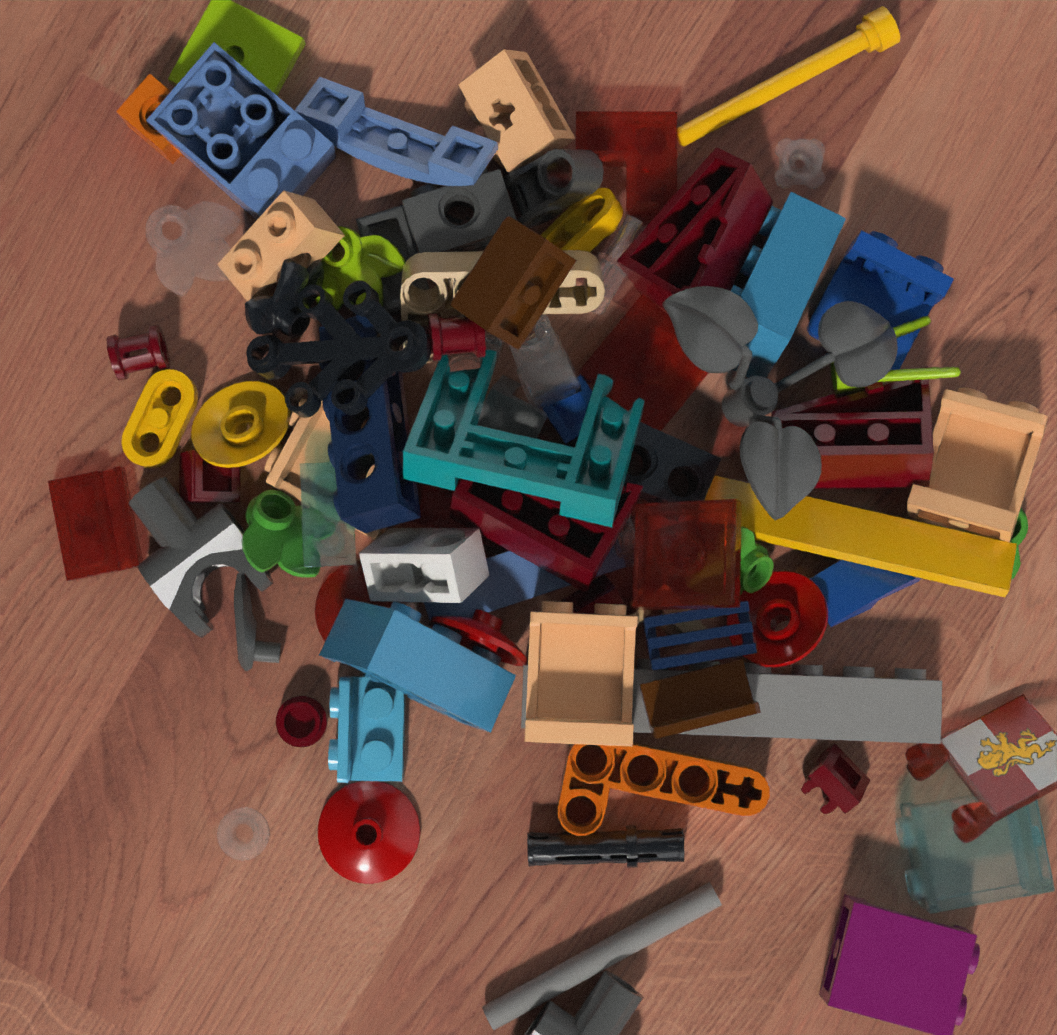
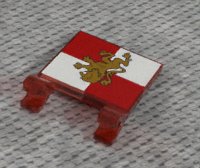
M1024 694L941 737V744L919 743L907 749L905 753L906 760L909 763L907 765L908 772L916 781H923L929 778L948 762L978 802L962 805L951 814L952 821L954 822L953 831L963 843L972 842L998 820L1057 789V733Z

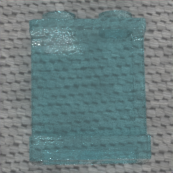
M979 794L923 804H913L911 802L900 804L902 817L895 819V827L901 848L908 849L912 869L905 870L908 893L912 901L918 900L919 906L930 914L1055 891L1037 798L1000 818L995 816Z

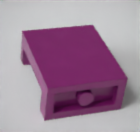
M844 894L819 995L828 1006L933 1035H953L955 1025L960 1026L966 1014L967 997L963 994L967 974L972 975L975 972L979 961L980 947L979 944L975 943L977 935L963 926L945 925L868 903L865 899Z

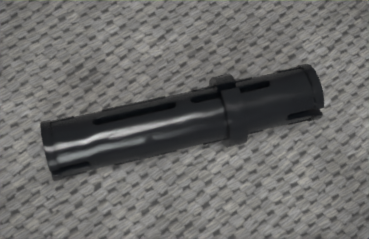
M636 825L626 826V830L595 831L586 836H576L569 832L527 833L529 867L555 864L627 863V868L638 867V863L660 861L684 862L685 858L683 828L636 830Z

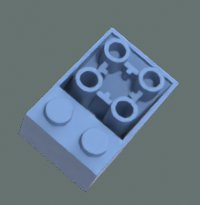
M215 42L147 119V122L256 220L283 190L303 196L336 158L334 144Z

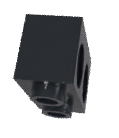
M640 422L633 450L641 456L643 468L638 476H632L627 473L624 486L627 483L643 486L639 498L653 503L651 511L665 519L679 522L681 516L684 518L698 516L722 458ZM673 469L683 472L688 479V491L683 497L675 495L669 488L668 477Z

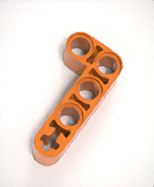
M633 742V747L597 745L604 750V764L595 772H586L581 770L576 764L577 753L586 744H570L557 800V814L561 826L567 832L576 836H586L594 833L603 822L610 789L740 816H752L760 813L766 807L770 798V788L766 779L759 772L748 766ZM639 755H647L653 758L655 763L654 775L643 783L632 781L627 774L629 762ZM689 766H699L705 773L704 786L695 793H686L679 786V776ZM723 770L720 779L729 784L741 785L744 777H747V783L755 788L754 795H745L742 803H739V798L728 790L718 789L717 771ZM717 790L718 799H712ZM577 796L590 798L595 804L593 816L583 823H576L566 815L568 802Z

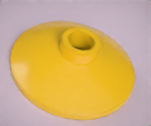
M245 381L230 385L211 396L197 412L191 429L193 446L198 454L212 465L225 468L248 465L266 456L280 443L289 426L290 409L286 406L283 394L276 387L268 383Z

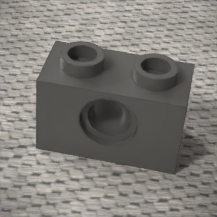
M485 168L474 185L445 186L440 188V185L435 184L424 185L413 190L411 198L402 200L419 253L485 250L507 216L517 221L500 169L488 172V169ZM465 205L473 210L474 215L468 223L455 225L447 220L448 211L454 206Z

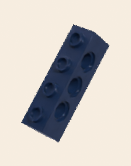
M356 315L346 319L362 338L381 337L365 316ZM324 327L319 328L320 341L335 340ZM362 360L343 380L350 379L356 382L357 376L361 372L362 376L376 360ZM319 363L321 371L329 363ZM394 372L368 398L364 410L356 415H347L336 408L331 400V391L322 400L325 415L330 422L332 441L328 444V455L335 469L337 490L334 491L333 502L340 520L364 533L421 518L417 482L403 479V450L410 435L403 373ZM355 391L348 393L345 398V404L352 401ZM369 417L366 425L361 428L363 422ZM375 464L373 472L366 478L369 469Z

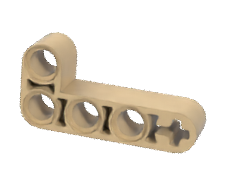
M563 250L577 261L543 314H583L591 312L601 304L605 294L600 262L587 251ZM484 251L423 252L410 257L404 264L400 290L401 321L411 320L421 326H428V314L436 313L439 318L462 316V313L451 306V302ZM418 278H429L437 285L432 289L422 290L415 287L412 282ZM576 278H585L584 285L576 286ZM406 340L403 343L404 348L406 347L408 340ZM430 355V358H429V360H428L427 363L435 362V361H432V358H431V355Z

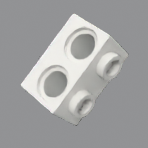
M389 528L359 553L370 601L462 603L490 576L479 528Z

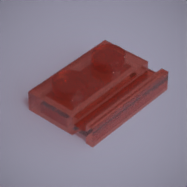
M118 466L109 470L94 471L48 481L67 581H77L138 568L137 565L143 561L134 511L128 504L131 496L124 467Z

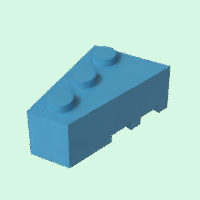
M790 192L781 210L774 206L769 210L758 233L767 237L762 249L755 245L752 246L739 272L747 276V279L742 288L733 285L731 289L733 293L740 296L749 305L758 322L756 336L746 344L752 352V359L746 373L748 378L751 376L766 378L791 340L846 220L845 217L793 192ZM738 366L732 370L737 372Z
M345 599L319 654L320 656L333 662L336 661L350 665L364 672V677L376 683L381 681L403 692L408 698L462 724L491 733L516 677L515 674L499 666L502 659L500 656L475 645L470 651L459 645L462 639L460 634L438 624H434L432 629L419 623L422 616L420 612L399 602L393 601L391 607L386 608Z

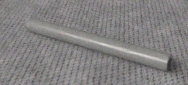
M709 882L482 1006L484 1014L492 1029L496 1030L722 906Z

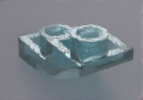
M331 462L301 463V516L304 567L356 565L355 527L340 520L333 502V494L337 490L334 467Z

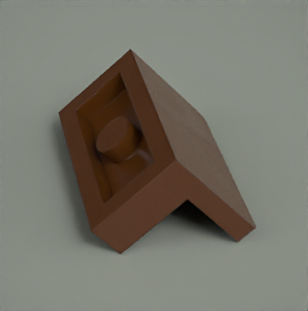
M507 216L455 295L451 306L487 332L519 350L577 260L541 235Z
M736 659L639 684L651 735L656 739L761 713L759 702L753 700L743 659Z

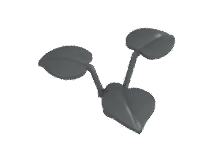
M693 287L675 293L663 302V306L671 318L677 340L683 352L692 363L708 373L720 374L729 372L738 366L735 377L729 381L732 389L723 397L722 410L729 422L739 427H746L740 441V457L745 474L763 508L774 520H778L784 517L814 489L819 481L822 468L818 447L806 431L796 426L782 428L781 420L778 417L766 416L775 409L778 402V393L834 362L838 377L847 386L860 388L878 382L890 371L896 359L898 346L895 331L884 317L868 306L853 301L837 303L822 315L818 326L819 340L828 354L776 383L762 376H751L745 379L752 359V352L746 344L753 340L758 332V322L749 305L732 291L718 287Z

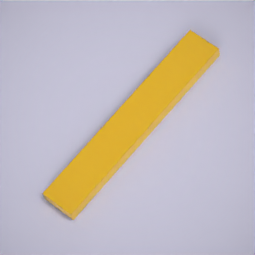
M714 476L703 502L698 527L719 532L729 526H744L754 533L755 540L1004 598L1010 589L1017 544L808 496L796 504L784 517L774 520L757 499L750 483L720 476Z

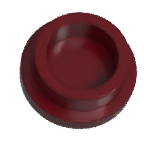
M296 696L288 699L281 705L276 715V729L279 736L287 744L294 747H308L317 743L325 734L328 725L325 708L318 700L309 696Z

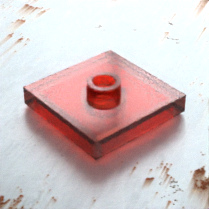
M643 294L578 371V376L582 375L584 380L593 388L598 374L606 375L612 379V389L606 397L627 411L633 407V403L638 398L644 400L640 422L660 431L666 428L709 375L708 372L694 365L683 352L677 340L670 316Z
M738 499L636 504L632 607L637 610L740 608L742 503Z

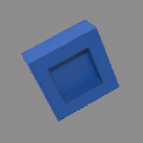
M579 375L538 402L566 446H571L577 442L592 394V390L582 375Z

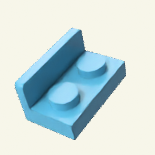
M356 676L340 677L339 687H331L329 711L330 718H338V739H330L328 767L329 770H337V783H348L350 781L402 782L404 780L406 694L381 681L376 683L366 677Z

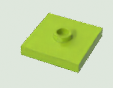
M211 0L169 75L168 81L171 85L176 86L215 42L278 96L306 43L303 37L231 0Z

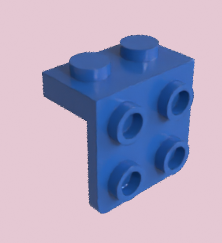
M861 230L843 256L807 324V331L810 336L819 340L818 326L822 315L830 307L844 301H853L868 306L884 317L892 328L908 321L928 316L932 307L945 297L954 278L942 273L944 271L943 266L935 260L922 255H917L914 258L898 250L897 242L891 237L876 231H871L868 234ZM921 328L897 338V355L890 370L901 368Z

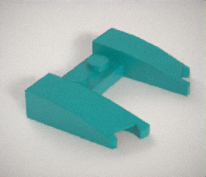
M486 350L485 357H480V368L453 372L450 371L448 355H443L441 361H438L403 450V479L453 491L456 489L459 478L559 501L561 502L560 516L612 527L635 444L644 400L638 398L633 403V407L627 411L606 397L612 389L613 380L606 375L598 374L576 446L570 447L478 426V420L496 364L497 351Z

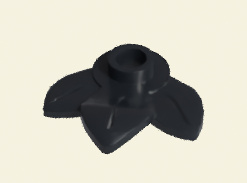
M284 260L273 296H258L245 303V316L249 328L259 335L268 333L269 335H274L284 343L300 337L307 330L310 317L299 309L297 304L298 296L308 285L316 284L322 287L324 280L322 262L316 260L306 269L295 261Z

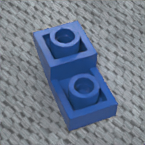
M844 560L838 561L810 578L819 587L826 599L828 624L830 627L870 610L879 600L922 579Z

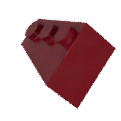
M716 147L616 262L641 296L665 309L663 302L668 297L685 289L710 286L730 291L773 204V200L751 163Z
M929 379L895 381L885 385L882 382H876L866 386L864 391L836 399L835 394H831L771 412L772 417H778L781 420L782 428L796 426L803 429L810 435L818 447L822 468L819 481L814 488L912 487L913 484L929 487L934 449Z
M465 479L461 480L452 494L449 517L468 528H479L482 536L586 593L632 514L643 486L627 483L626 486H623L612 527L560 516L561 502Z

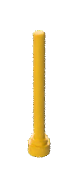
M884 6L873 10L862 17V23L856 26V32L677 127L674 134L678 143L684 147L863 50H866L868 53L874 50L881 53L900 42V32L892 14Z

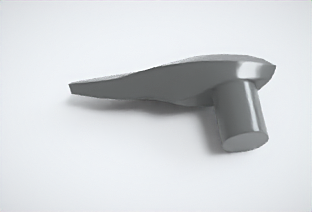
M237 573L234 590V614L238 661L245 671L253 668V661L279 663L281 643L255 641L257 621L252 613L248 584L245 575Z

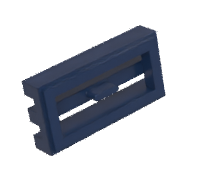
M748 601L643 618L651 670L757 653L756 643H754L752 634L753 626L749 617ZM736 613L738 616L739 624L657 637L655 627ZM741 634L742 644L660 658L659 648Z

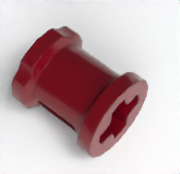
M436 313L428 314V333L431 342L432 361H441L443 355L474 353L477 358L485 357L486 340L485 330L466 316L439 318Z
M158 324L150 326L149 331L146 333L125 338L111 335L106 339L111 367L119 381L128 379L129 373L154 367H158L160 370L170 369L167 344ZM148 350L145 354L130 356V353L133 351Z

